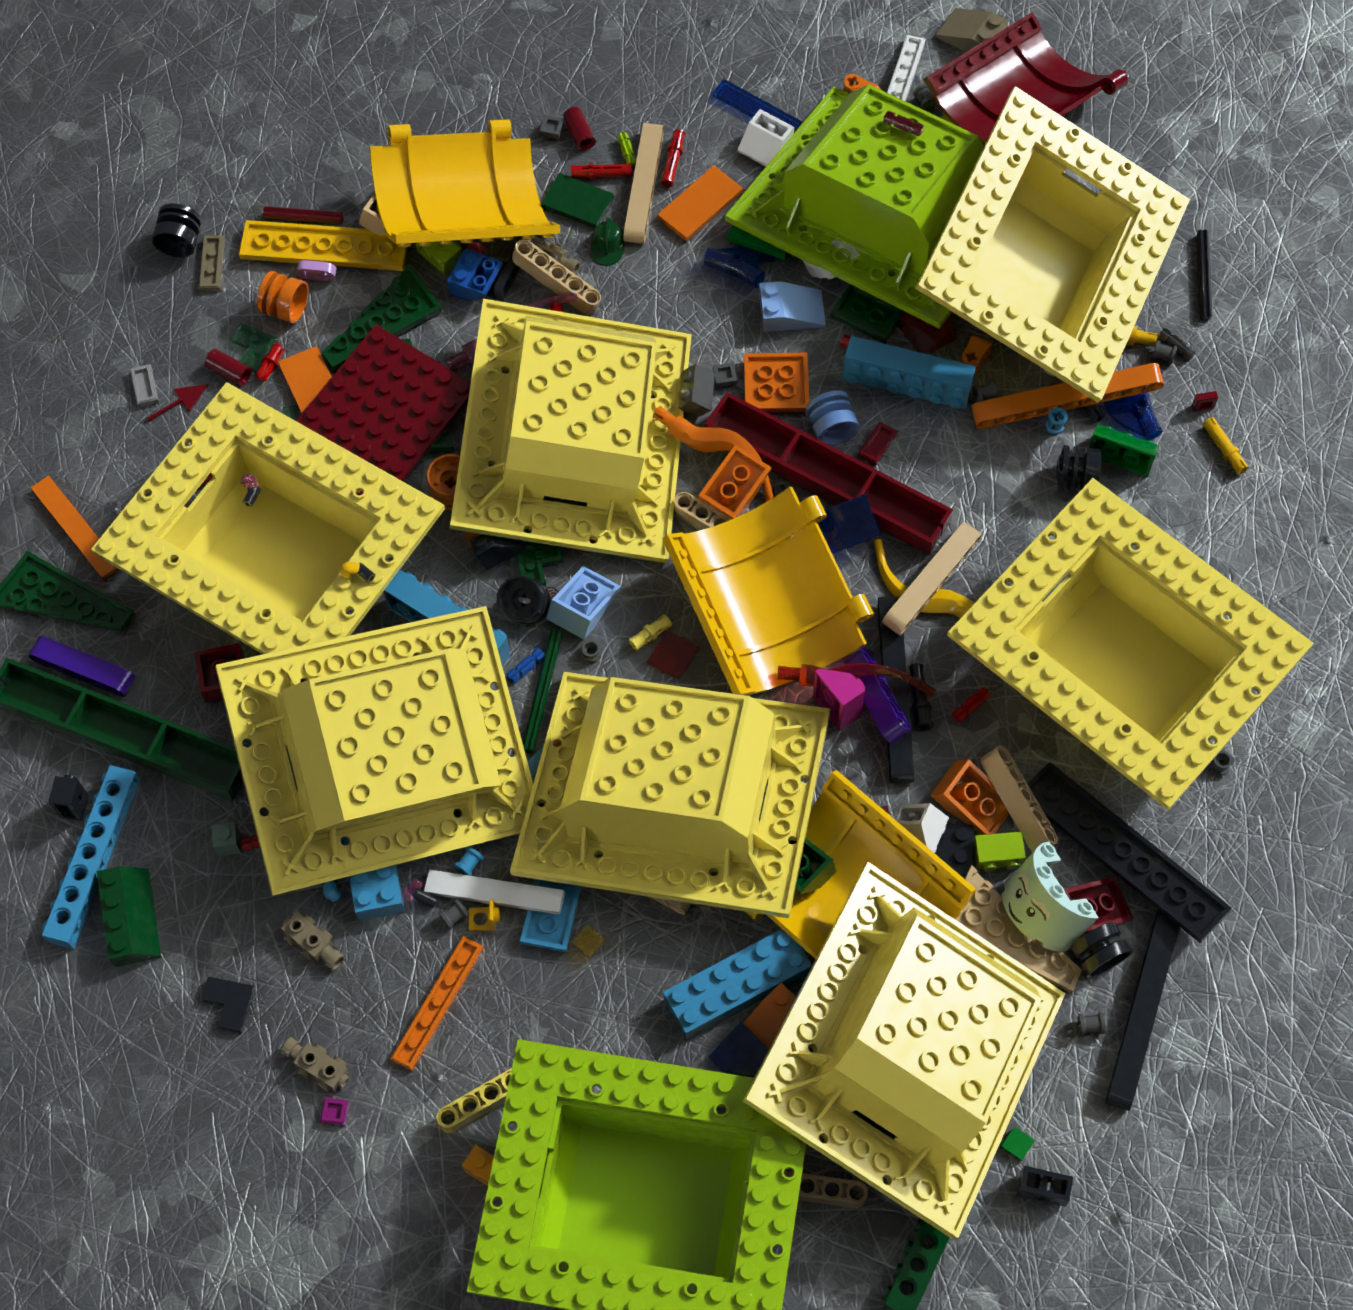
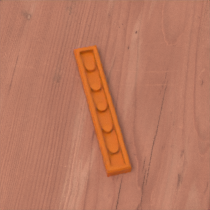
M49 475L31 487L34 494L103 580L120 570L93 554L91 549L99 540L98 536Z
M462 936L392 1055L391 1060L410 1071L414 1070L484 950V946Z

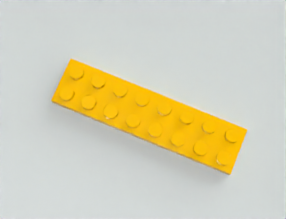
M246 220L239 256L240 259L286 263H298L302 260L328 262L334 266L403 271L407 247H398V244L392 242L387 234H375L368 229Z

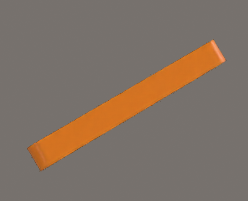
M1150 363L1114 371L1104 396L1098 403L1162 388L1164 381L1159 364ZM1061 383L980 401L973 404L971 408L976 427L978 429H985L1048 415L1051 409L1057 407L1066 411L1097 404V402L1069 384Z

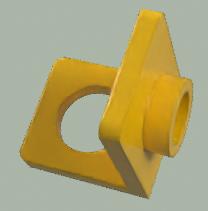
M490 899V907L469 908V931L496 930V922L500 921V909L495 906L494 899ZM484 913L487 916V922L484 925L475 924L474 917L476 914Z

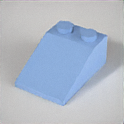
M781 281L760 283L759 300L763 332L826 328L821 290Z
M582 566L552 599L546 619L585 639L595 628L621 586Z

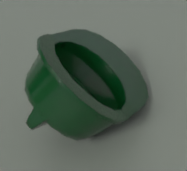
M607 218L606 221L599 223L593 231L591 255L600 265H613L622 258L624 252V231L618 224Z

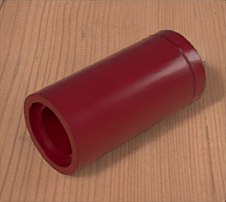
M571 107L567 109L563 114V119L577 148L580 151L591 149L596 144V139L581 108Z
M212 349L205 359L206 368L239 386H244L251 377L252 369L217 349Z

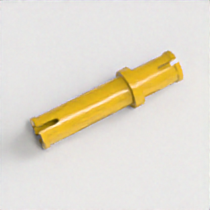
M1214 417L1206 419L1202 426L1221 450L1224 460L1231 464L1237 475L1245 473L1249 466L1239 454L1240 450L1230 442Z

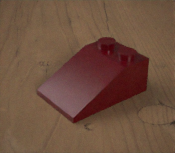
M1115 876L1064 889L1070 901L1087 899L1099 917L1083 935L1109 922H1115L1119 926L1134 919Z

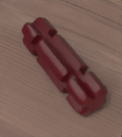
M887 111L884 115V123L894 124V127L908 133L912 131L911 134L920 136L924 130L923 124L913 123V120L899 114L895 116L896 113Z

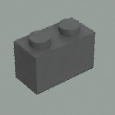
M697 364L683 370L680 376L678 408L697 418L710 412L712 409L715 374Z

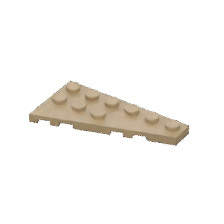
M971 865L965 880L977 890L956 921L1049 983L1069 993L1073 992L1082 970L1063 952L1042 947V942L1035 938L1030 940L1008 916L1002 896Z

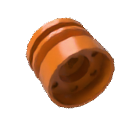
M275 271L268 272L258 290V312L265 315L268 314L271 317L278 316L279 319L293 324L296 323L302 316L307 303L308 284L303 280L293 277L288 279L286 275Z
M454 454L442 455L436 458L429 465L427 471L430 497L442 503L447 511H452L460 456Z

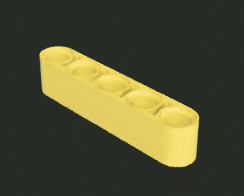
M512 1068L442 1107L437 1113V1121L440 1128L446 1133L456 1132L503 1105L506 1100L507 1082L510 1080ZM491 1090L498 1092L497 1097L493 1100L485 1098L487 1092ZM470 1102L477 1105L476 1109L472 1112L464 1111L465 1105ZM453 1115L455 1120L452 1124L446 1125L443 1123L444 1117Z

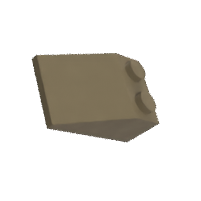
M955 8L935 37L964 52H968L1007 28L1009 20L993 12Z

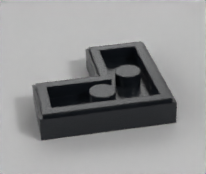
M208 977L202 1001L224 1005L218 1024L219 1029L238 1033L243 1032L255 987L253 985Z

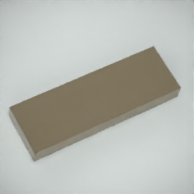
M224 235L203 236L199 279L200 292L221 291L225 248Z

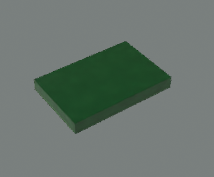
M558 173L543 199L541 207L595 228L601 222L613 201L614 193Z
M850 284L832 310L830 317L886 344L905 315V311Z

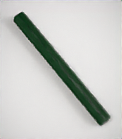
M552 629L550 631L523 739L525 753L532 754L535 749L562 639V631Z

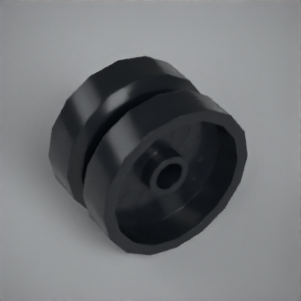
M1109 922L1093 929L1071 945L1070 950L1075 959L1084 960L1081 968L1087 978L1098 976L1112 969L1132 954L1133 951L1127 941L1118 940L1121 932L1115 922Z

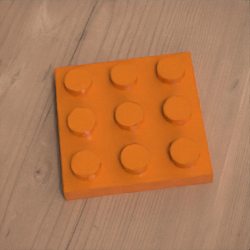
M744 354L745 401L767 413L806 412V406L809 403L808 354Z

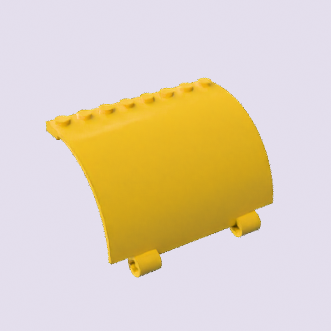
M509 119L488 120L487 132L412 136L409 124L388 125L387 138L390 145L369 146L377 208L388 238L398 244V247H410L411 243L429 246L435 241H440V244H452V240H460V243H472L473 239L490 242L493 241V238L501 237V240H513V236H521V239H533L534 235H541L542 238H552L554 234H560V225L548 221L540 204L533 173L530 138L511 139L512 127Z
M788 487L766 503L727 522L696 532L667 534L662 538L733 694L748 696L789 684L815 673L817 669H823L843 659L867 644L858 623L870 619L874 616V613L865 594H859L854 597L851 595L818 525V522L824 520L827 514L817 495L799 502L793 487Z
M839 771L831 772L822 788V793L811 808L806 838L833 859L837 872L819 889L800 894L795 890L790 918L767 916L816 959L864 865L869 862L954 920H957L977 889ZM746 912L755 921L764 916V914ZM858 948L859 952L863 954L862 949Z

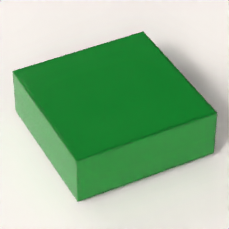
M1014 1126L1000 1148L1021 1162L1035 1140Z

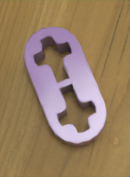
M302 260L298 262L296 274L300 278L308 280L333 281L337 268L328 262Z

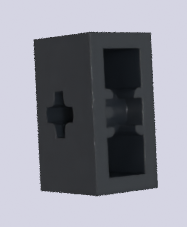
M55 776L48 803L60 818L82 821L89 795L75 776Z
M1023 1166L1020 1171L1016 1196L1066 1207L1070 1201L1073 1177Z

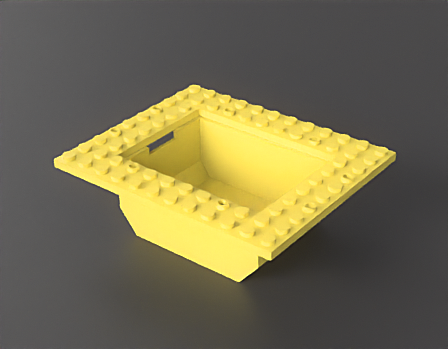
M1015 86L990 133L915 289L1098 403L1104 396L1190 199ZM1066 168L1102 191L1098 194L1064 173Z
M483 299L449 529L667 563L669 553L662 538L667 534H671L681 441L667 433L668 427L652 416L656 413L655 410L662 406L673 416L677 417L680 415L683 417L684 411L678 408L680 376L682 371L687 369L689 365L692 334ZM548 496L585 502L587 507L543 500V498ZM528 529L531 533H526L524 530ZM589 540H595L596 543L592 544Z
M226 382L91 550L93 554L261 654H268L350 636L445 510V507L435 499ZM211 473L212 478L190 506L186 508L184 505ZM260 487L261 492L253 506L248 507L244 505L242 501L247 494V490ZM147 493H152L148 497L145 496ZM388 558H393L391 562L386 561ZM346 562L363 563L376 576L372 582L367 583L358 574L352 573L350 578H345L340 574V570ZM349 610L354 611L350 615L346 614Z
M1094 478L1085 485L947 634L949 638L1168 811L1314 644ZM1052 535V536H1054L1056 539H1054V540L1049 539L1048 536ZM1131 546L1138 547V550H1133ZM1070 571L1068 576L1055 588V590L1044 601H1042L1047 596V594L1060 582V580ZM1005 582H1011L1012 586L1005 585ZM1223 615H1228L1230 619H1225ZM1251 690H1256L1259 694L1254 695ZM1208 739H1213L1216 744H1210Z
M486 606L226 662L215 666L272 896L520 834L533 781ZM491 683L497 685L496 691L490 688ZM249 740L251 746L248 748L244 747L242 741ZM286 745H287L288 752H289V756H290V760H291V763H292V767H293V771H294V775H295V779H296L298 791L296 790V786H295V782H294V778H293V774H292V770H291V766H290V762H289V758H288V754H287V750H286ZM509 749L514 751V757L508 755ZM265 808L268 811V815L261 816L260 809ZM454 810L460 811L461 816L459 818L454 816ZM342 837L348 839V845L341 844Z
M563 672L511 865V875L790 918L830 717V709L623 678H606ZM557 740L561 743L559 747L553 746V743ZM803 779H807V780H808L807 783H803V782H801V781H802ZM768 782L767 789H766V794H765V799H764V804H763V808H762V813H761V818H760V823H759V816H760V811H761V807H762L764 792H765V788H766V783ZM541 803H545V806L539 807L538 805ZM792 840L796 841V843L793 845L789 844L788 842ZM598 854L603 855L601 858H595ZM712 872L718 873L716 876L710 875Z
M868 862L864 865L742 1102L955 1240L959 1238L1066 993ZM858 948L862 949L863 954L859 952ZM808 1046L811 1047L814 1052H810L808 1050ZM857 1110L895 1135L894 1140L852 1112ZM819 1136L824 1138V1143L819 1140ZM883 1177L886 1178L888 1182L887 1185L884 1184Z

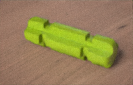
M619 133L617 140L619 145H621L622 154L626 164H632L633 168L636 166L637 158L634 155L628 133Z

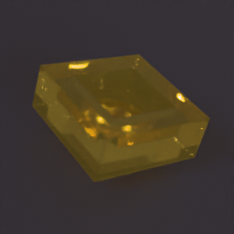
M586 925L572 941V945L591 959L606 941L604 937L589 925Z

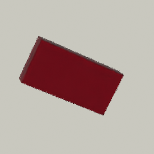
M879 421L858 452L857 457L877 466L898 435V431Z

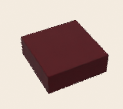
M1217 391L1195 394L1192 402L1193 411L1214 409L1218 400Z

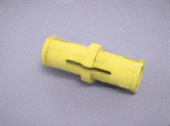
M663 614L650 625L646 624L643 630L628 639L632 648L638 651L646 643L656 640L659 634L672 626V623Z

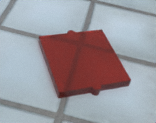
M666 631L647 663L660 669L661 673H667L680 679L699 647L686 641L685 637H679Z

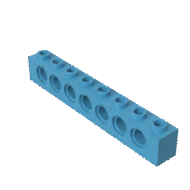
M110 765L108 771L104 772L100 791L95 794L93 799L94 806L92 811L85 818L84 831L77 838V848L74 856L72 855L68 861L66 876L60 881V891L57 899L55 898L51 903L49 919L42 926V936L48 943L75 949L99 887L97 871L106 869L139 786L141 779L135 771ZM119 789L118 794L110 796L114 790ZM111 810L108 816L102 817L105 811ZM103 831L100 837L94 838L97 832ZM95 852L92 858L85 859L87 854ZM86 873L84 879L80 881L77 880L80 874ZM78 895L75 901L68 902L71 896ZM69 916L66 923L60 924L63 917Z

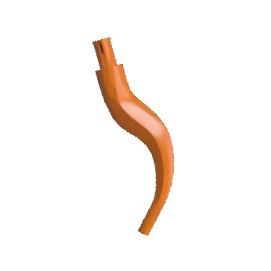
M659 406L655 410L656 413L652 416L668 427L667 433L698 451L706 453L731 451L736 444L761 460L752 445L734 431L724 428L696 427L680 415L677 417L673 416L662 406ZM767 475L762 484L766 502L774 498L769 476Z

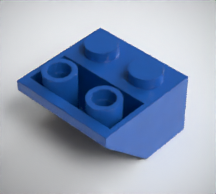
M465 248L447 280L450 295L466 301L486 297L503 266V262Z

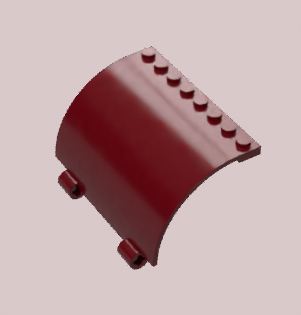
M1031 12L928 75L923 80L944 114L956 126L978 135L981 142L986 143L1015 86L1063 116L1101 90L1108 95H1112L1128 84L1127 72L1117 69L1109 75H1096L1074 67L1058 55L1049 45L1040 31L1042 28L1034 13Z

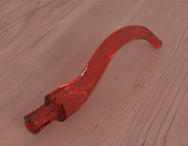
M852 663L831 669L801 664V668L778 666L777 680L798 681L799 686L814 687L815 671L817 669L851 673L856 679L867 675H880L900 679L910 683L930 697L934 696L936 692L933 687L910 674L878 664Z

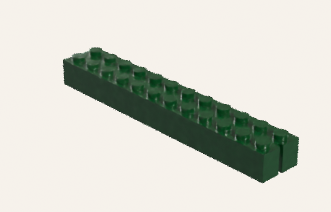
M6 658L0 668V680L6 686L4 689L0 683V710L222 798L234 801L243 783L235 746L10 658Z

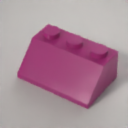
M817 669L815 671L812 698L819 707L830 709L829 719L840 732L861 718L865 686L859 678L856 679L851 673Z

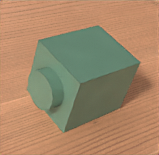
M235 822L211 825L213 848L218 856L241 853L240 831Z

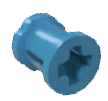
M1057 407L1049 411L1045 427L1050 434L1057 435L1063 432L1068 417L1064 409Z
M467 847L465 855L459 862H455L454 867L461 874L472 876V870L479 862L484 860V857L475 849Z

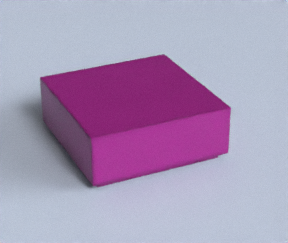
M324 1097L320 1122L345 1126L349 1101Z

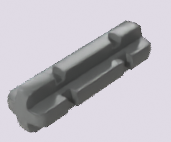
M1164 328L1160 332L1159 338L1164 342L1168 341L1167 344L1171 347L1177 346L1176 351L1180 354L1183 353V356L1188 360H1191L1196 355L1197 350L1192 346L1188 347L1187 342L1176 334L1172 335V331L1168 328Z

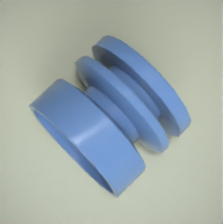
M830 391L823 393L811 400L806 406V413L809 417V422L813 426L815 438L830 446L842 444L850 440L858 433L860 428L846 392Z

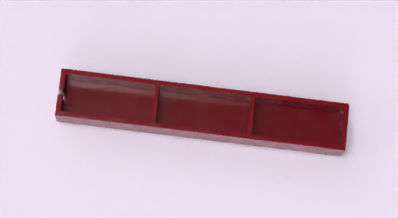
M728 392L725 393L704 424V428H724L738 433L752 445L761 460L772 467L771 472L928 555L931 554L940 536L942 537L951 522L953 509Z

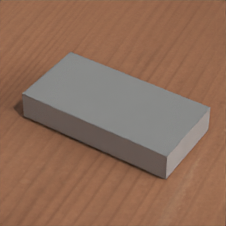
M151 364L131 368L130 373L138 408L159 403Z

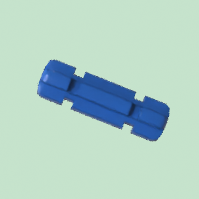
M539 648L532 651L531 656L528 655L515 666L516 669H511L506 674L511 683H517L521 679L520 676L524 677L536 666V663H540L544 659V653Z

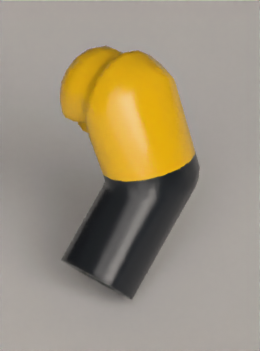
M346 562L340 570V574L345 578H350L352 573L358 574L367 583L372 582L376 576L363 563Z

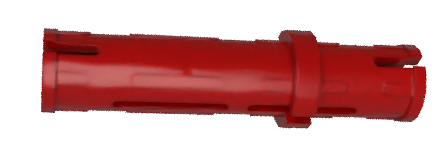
M680 129L673 131L671 144L667 148L668 156L661 179V184L665 187L673 186L679 158L683 154L684 149L682 146L686 133Z
M589 163V165L582 166L571 165V178H590V180L599 177H632V164L593 165V163Z

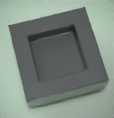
M545 115L539 130L540 136L560 139L565 124L564 119Z
M734 362L713 365L716 388L737 385Z

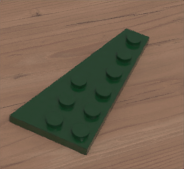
M408 263L399 277L396 276L392 280V284L386 290H382L363 309L361 315L348 325L349 328L342 335H338L322 351L323 357L332 370L335 371L343 365L376 324L397 337L442 312L441 306Z
M26 551L0 584V608L121 632L135 616L133 610L29 551Z

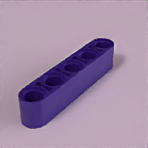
M39 636L28 655L36 663L121 697L126 696L136 678L132 672L44 636Z
M862 647L845 662L849 673L863 682L865 686L864 702L882 736L889 743L894 744L911 727L874 657L867 649Z

